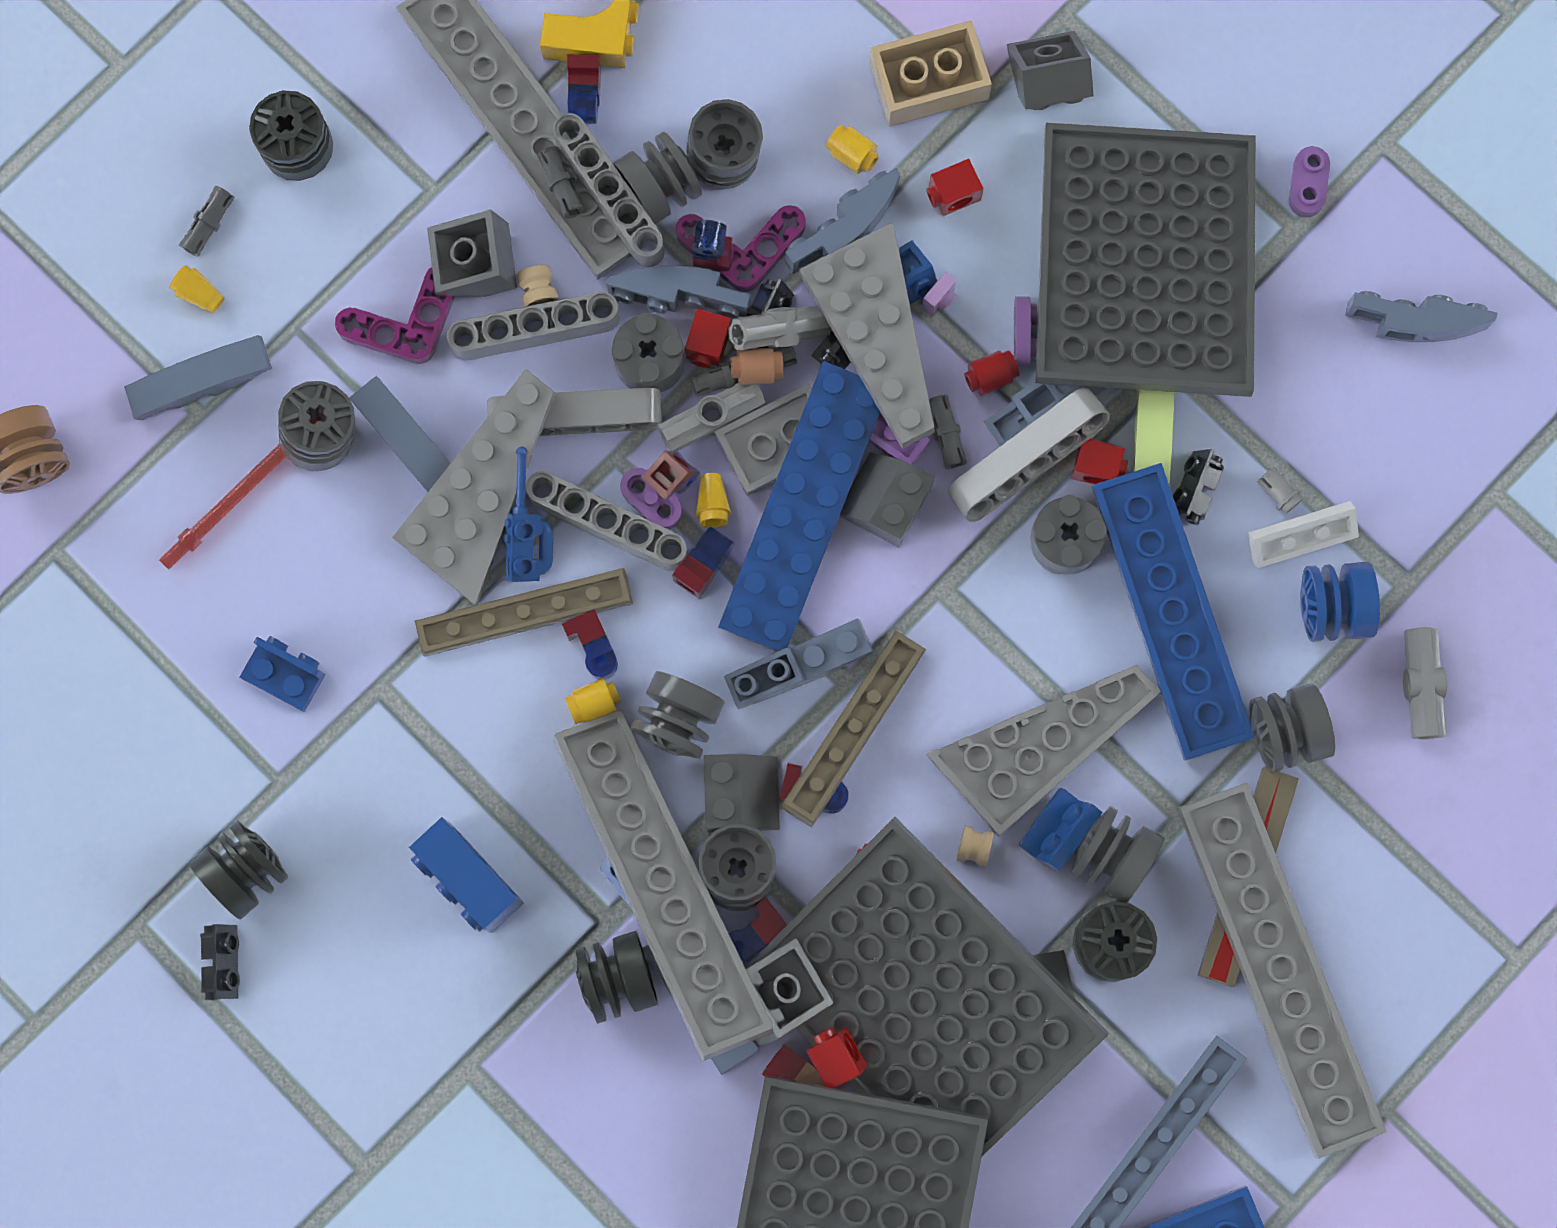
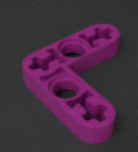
M793 205L780 208L744 250H741L733 243L728 271L711 270L720 272V277L734 289L740 292L753 291L785 256L788 246L804 233L806 218L803 211ZM687 214L678 220L675 232L680 245L693 255L695 236L690 235L686 238L684 227L693 228L696 225L698 226L697 229L718 230L702 217L696 214ZM794 216L797 218V228L795 229L790 226L783 233V239L786 240L784 243L778 236L784 227L783 218L785 217L790 220ZM766 240L774 242L778 248L776 254L771 257L760 255L757 248L761 242ZM752 255L757 262L751 270L752 280L745 278L739 281L738 270L746 271L752 265V259L749 258Z
M431 267L425 274L408 324L349 307L337 314L335 328L341 338L349 343L412 363L422 364L429 361L435 353L455 296L439 295L441 299H445L444 302L435 298L436 293ZM433 305L439 309V317L434 322L423 321L420 318L422 309ZM353 318H356L361 327L368 328V339H364L366 334L361 329L353 328L348 333L344 325L345 321L351 322ZM383 327H389L395 333L393 340L388 344H380L375 339L377 331ZM405 332L404 337L408 342L417 343L419 339H423V343L427 348L425 350L419 349L417 354H414L410 345L401 343L402 333Z

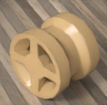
M965 825L956 861L965 862L971 860L975 861L977 866L985 868L994 832L985 831L979 833L975 832L973 827Z

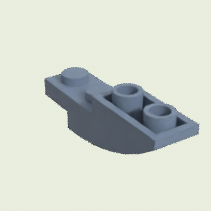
M895 168L889 173L881 171L873 176L868 182L869 185L859 191L852 189L845 193L839 199L840 203L837 204V217L839 218L837 221L835 218L829 219L818 227L816 234L807 239L803 236L793 241L788 246V251L785 252V263L792 274L818 258L825 257L870 234L882 219L894 198L900 179L898 169Z
M686 266L645 267L608 277L606 282L608 293L617 302L632 304L635 301L646 304L647 309L661 314H665L667 310L676 313L679 300H683L686 306L693 309L703 310L704 307L716 309L718 314L731 319H736L738 316L746 317L751 306L750 294L720 287V272Z
M1371 291L1355 292L1348 301L1345 316L1378 323L1379 327L1376 337L1404 342H1439L1470 336L1488 329L1496 320L1498 314L1497 312L1489 311L1485 305L1478 303L1464 305L1453 302L1451 297L1445 295L1427 296L1418 308L1411 301L1403 299L1390 301L1382 299L1378 293Z
M1034 382L1012 396L1013 402L983 422L998 444L1002 446L1077 389L1089 388L1096 396L1107 388L1040 384Z
M857 618L797 646L787 647L725 675L724 678L737 709H742L843 669V666L872 654L874 651L860 619Z

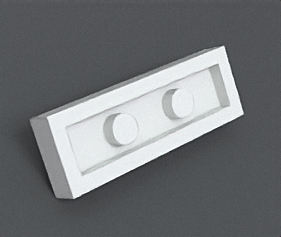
M1351 501L1248 532L1252 561L1257 569L1359 537L1356 508Z

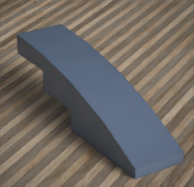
M257 335L191 357L128 384L124 388L134 419L143 421L169 407L181 408L205 395L217 396L272 369L263 338Z
M376 375L350 396L349 399L422 487L429 492L451 463Z

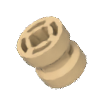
M543 264L534 265L522 269L516 274L519 287L523 288L525 292L522 298L525 307L559 300L556 289L551 287L550 281L553 277L550 266Z

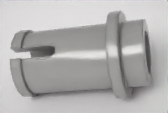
M1275 467L1267 471L1257 481L1278 504L1276 507L1278 511L1282 509L1285 513H1288L1302 501V498L1299 496L1300 491L1298 489L1294 491Z

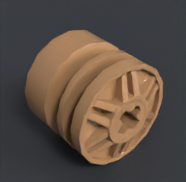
M23 406L0 414V493L13 494L35 489L53 481L69 469L71 463L68 456L62 452L64 449L59 439H52L56 429L45 406Z

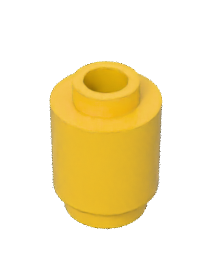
M842 124L839 125L830 135L825 146L831 151L830 155L856 174H860L863 171L868 173L879 158V155L876 153L878 145L851 126L846 128Z
M604 678L572 691V695L565 697L575 724L583 721L588 722L616 712L615 704L621 702L614 683L606 684Z

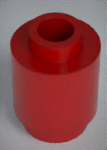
M999 350L968 363V371L964 373L966 383L971 392L977 391L980 396L1012 384L1013 379L1020 376L1017 362L1009 350L1003 353Z

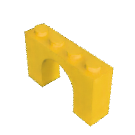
M613 0L604 11L588 17L544 13L540 40L543 59L567 62V54L599 55L601 66L625 68L626 57L633 56L634 35H630L631 24H637L639 3H635L634 0Z

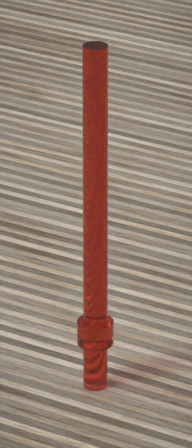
M317 417L315 421L310 419V423L314 425L317 421L323 422L321 417ZM279 444L191 529L187 527L177 537L179 541L159 559L167 569L173 567L189 550L193 552L203 542L200 539L285 458Z

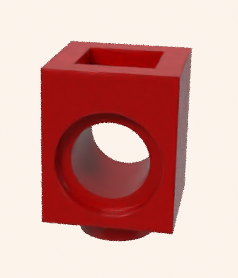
M969 158L931 174L929 188H926L933 208L939 207L943 216L981 201L984 190Z
M696 309L685 346L686 358L691 359L690 362L702 368H711V365L719 366L728 342L731 318Z
M1089 439L1079 446L1071 479L1095 485L1125 475L1128 466V460L1122 459L1125 448Z
M847 1026L836 1032L833 1027H830L813 1037L815 1043L807 1050L825 1087L835 1088L859 1076L868 1066Z

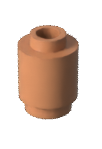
M773 348L738 350L737 356H731L732 378H738L739 385L774 384V380L783 379L782 352H773Z

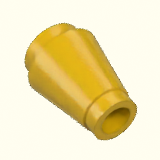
M184 265L177 272L169 286L170 289L175 291L174 296L212 314L219 309L225 299L195 267L191 269L187 265Z
M718 473L703 474L700 476L696 518L699 519L700 526L704 528L726 526L728 524V517L731 516V511L721 475Z

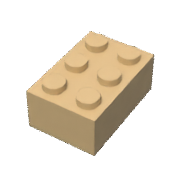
M972 20L871 47L869 64L889 127L989 100L992 83Z

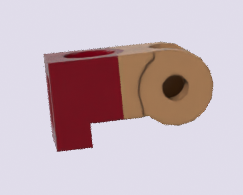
M785 1044L780 1047L761 1073L764 1077L765 1075L775 1077L780 1075L786 1079L825 1086L816 1068Z

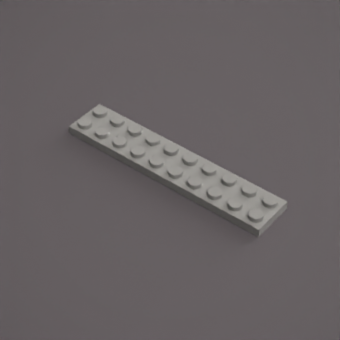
M405 0L396 6L400 16L597 280L630 258L632 254L560 151L568 172H572L574 175V186L585 207L584 212L579 211L580 215L576 217H564L554 192H550L547 186L548 178L537 156L539 152H543V149L557 146L553 125L556 119L563 114L478 1ZM568 130L562 135L565 139H574L578 136L575 130ZM588 157L582 161L581 165L593 167L598 161L594 157ZM607 185L601 189L600 193L610 196L615 194L618 188L613 185ZM626 213L620 218V221L624 224H631L637 220V216L633 213ZM652 241L643 242L639 249H643Z
M621 709L555 733L554 743L702 1061L771 1034L773 1025Z
M1248 783L1178 808L1177 811L1314 1158L1320 1159L1386 1133L1387 1131Z

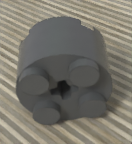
M642 313L625 322L617 331L612 344V355L618 376L628 388H656L664 392L678 382L684 370L685 354L682 337L671 322L660 316ZM645 351H655V357L652 358L648 355L643 359L642 353Z
M1066 495L1046 504L1039 512L1031 530V548L1037 562L1043 568L1055 574H1076L1089 568L1101 552L1106 539L1107 528L1101 513L1090 502L1073 495ZM1071 531L1074 534L1073 539L1069 538L1067 541H1064L1061 538L1063 532Z

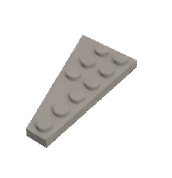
M525 369L392 537L474 605L479 603L486 577L489 575L493 565V558L506 530L505 519H507V513H512L516 502V450L521 446L527 449V469L531 462V455L538 436L542 432L556 392L527 369Z
M1135 665L1047 704L1040 705L995 724L976 734L931 751L926 756L999 837L1160 694L1161 691Z

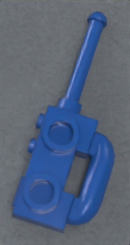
M521 446L516 450V506L513 507V513H507V519H505V527L507 528V534L504 537L505 543H507L506 580L510 582L540 581V575L547 573L553 563V528L549 522L541 519V514L528 513V507L525 506L526 454H528V451L525 447ZM536 535H539L538 560L533 559L534 537Z

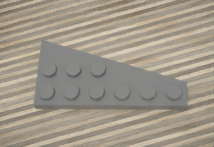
M892 222L799 270L802 280L903 449L934 433V423L894 224Z

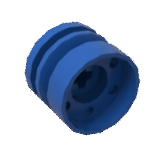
M1369 562L1345 563L1341 567L1339 580L1331 564L1324 565L1321 572L1316 565L1304 568L1300 590V610L1307 637L1311 642L1322 641L1324 635L1329 641L1336 640L1340 633L1341 624L1348 639L1373 638L1377 635L1380 620V598L1376 573L1372 564Z

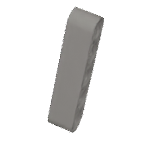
M573 113L559 116L553 125V132L559 150L634 259L644 267L658 265L665 255L663 237L584 121ZM568 130L579 132L578 136L574 139L562 137L563 133ZM588 157H594L599 160L593 167L581 165L582 161ZM607 185H613L618 188L617 192L610 196L600 193L601 189ZM626 213H633L637 216V220L631 224L622 223L620 218ZM646 241H652L657 244V247L651 252H643L639 249L640 245Z
M596 292L459 320L449 327L447 341L457 358L461 360H474L609 332L618 326L620 312L618 303L611 294ZM601 306H607L612 309V313L606 318H599L594 315L595 311ZM567 313H573L578 316L576 322L571 325H563L559 321ZM538 320L543 323L542 328L537 332L525 330L526 325L530 321ZM498 327L508 329V333L504 338L500 340L491 338V333L494 329ZM464 334L473 336V340L468 346L460 347L456 345V341L460 336Z
M1089 388L1077 389L957 478L949 487L948 494L969 522L981 520L1100 432L1108 424L1110 414Z
M628 388L557 392L539 436L657 429V426L662 423L661 391L656 388ZM494 396L487 399V417L504 396Z
M544 471L536 472L527 480L526 493L536 508L668 571H675L688 555L686 542L680 535L551 473ZM546 483L553 487L551 494L546 498H538L534 495L535 489L541 484ZM581 499L585 502V505L580 512L573 514L566 510L569 501ZM605 514H612L617 518L616 524L609 529L598 526V520ZM638 529L647 531L649 533L647 541L642 544L631 542L630 535L633 531ZM674 544L680 547L681 554L676 559L669 560L662 556V550L666 546Z

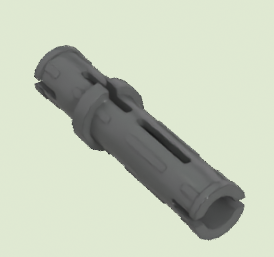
M793 346L773 348V352H782L783 367L798 364ZM727 361L719 363L718 367L690 375L697 397L726 387L729 389L739 383L738 378H732L731 362L727 363Z

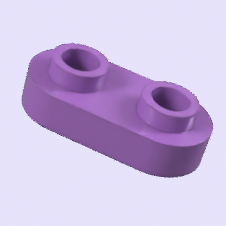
M1310 146L1302 149L1293 162L1288 201L1291 210L1301 217L1316 215L1326 201L1330 158L1319 147ZM1315 159L1318 162V167H1311L1307 160ZM1303 193H1312L1314 200L1305 199Z
M1015 296L1014 358L1018 366H1029L1030 359H1036L1037 338H1031V325L1037 324V304H1031L1030 297Z
M633 468L627 471L620 482V489L624 499L645 519L666 529L675 527L682 517V507L678 498L673 494L669 499H664L641 478L646 473V469ZM637 483H642L646 486L644 492L640 494L634 493L632 488ZM662 507H667L671 510V514L666 518L658 515V511Z

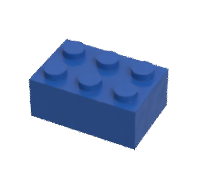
M443 817L409 846L410 850L415 854L410 860L425 876L427 875L430 878L435 876L440 881L435 887L450 903L452 902L456 905L459 902L465 910L460 914L474 930L477 929L480 932L484 929L493 933L524 904L519 896L462 834Z

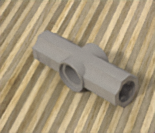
M818 305L797 309L795 307L772 308L765 310V314L733 319L732 325L729 327V339L733 342L736 350L764 346L787 347L798 345L799 340L830 335L831 327Z
M737 384L717 395H709L702 398L698 405L666 420L657 427L666 447L675 453L708 435H715L714 431L765 406L766 401L758 384ZM715 409L721 414V418L710 422L705 420L702 414L706 410Z
M1418 627L1407 629L1404 631L1407 668H1405L1403 673V691L1406 700H1409L1412 739L1443 738L1446 736L1443 699L1447 693V677L1444 667L1440 665L1438 628Z

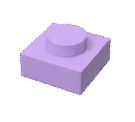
M945 272L923 298L922 309L932 317L939 309L945 311L957 296L954 293L957 280Z

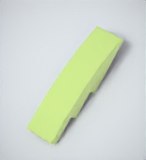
M1137 390L1134 448L1131 457V473L1162 463L1169 484L1175 392Z

